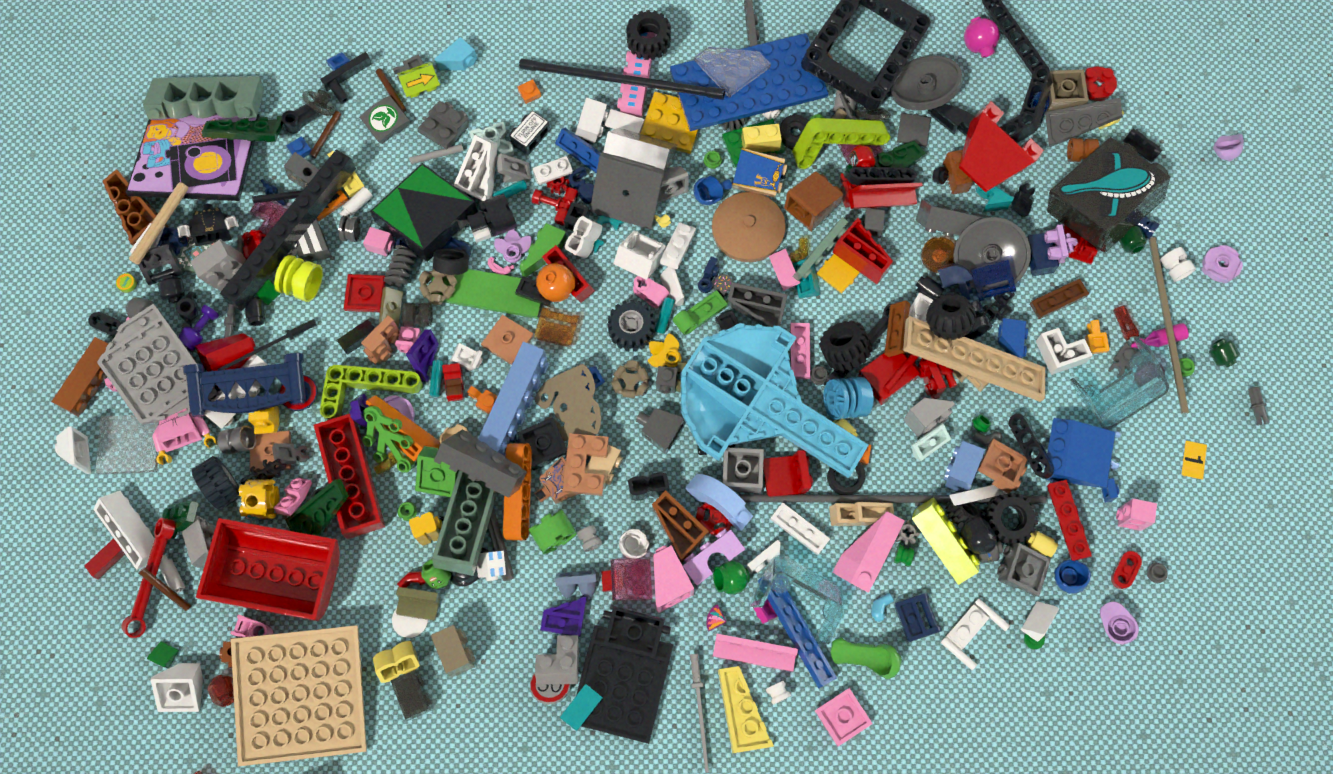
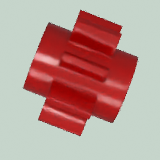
M565 176L549 181L546 183L547 188H551V194L555 192L561 195L562 192L567 190L566 185H569V179H565Z

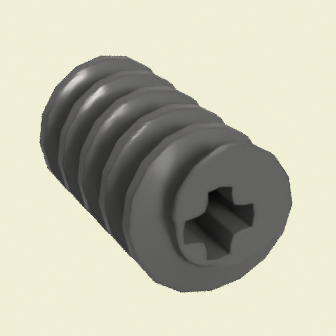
M396 245V250L393 251V257L388 266L389 270L386 272L384 282L390 286L401 287V285L408 284V281L404 278H410V274L406 273V271L411 272L413 270L408 265L415 264L411 258H417V254L405 246Z

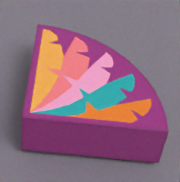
M718 604L708 613L706 621L708 632L727 623Z

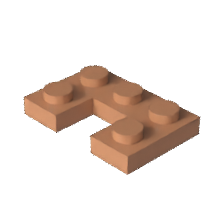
M569 433L562 490L564 493L603 495L604 475L585 473L587 456L607 458L609 437Z

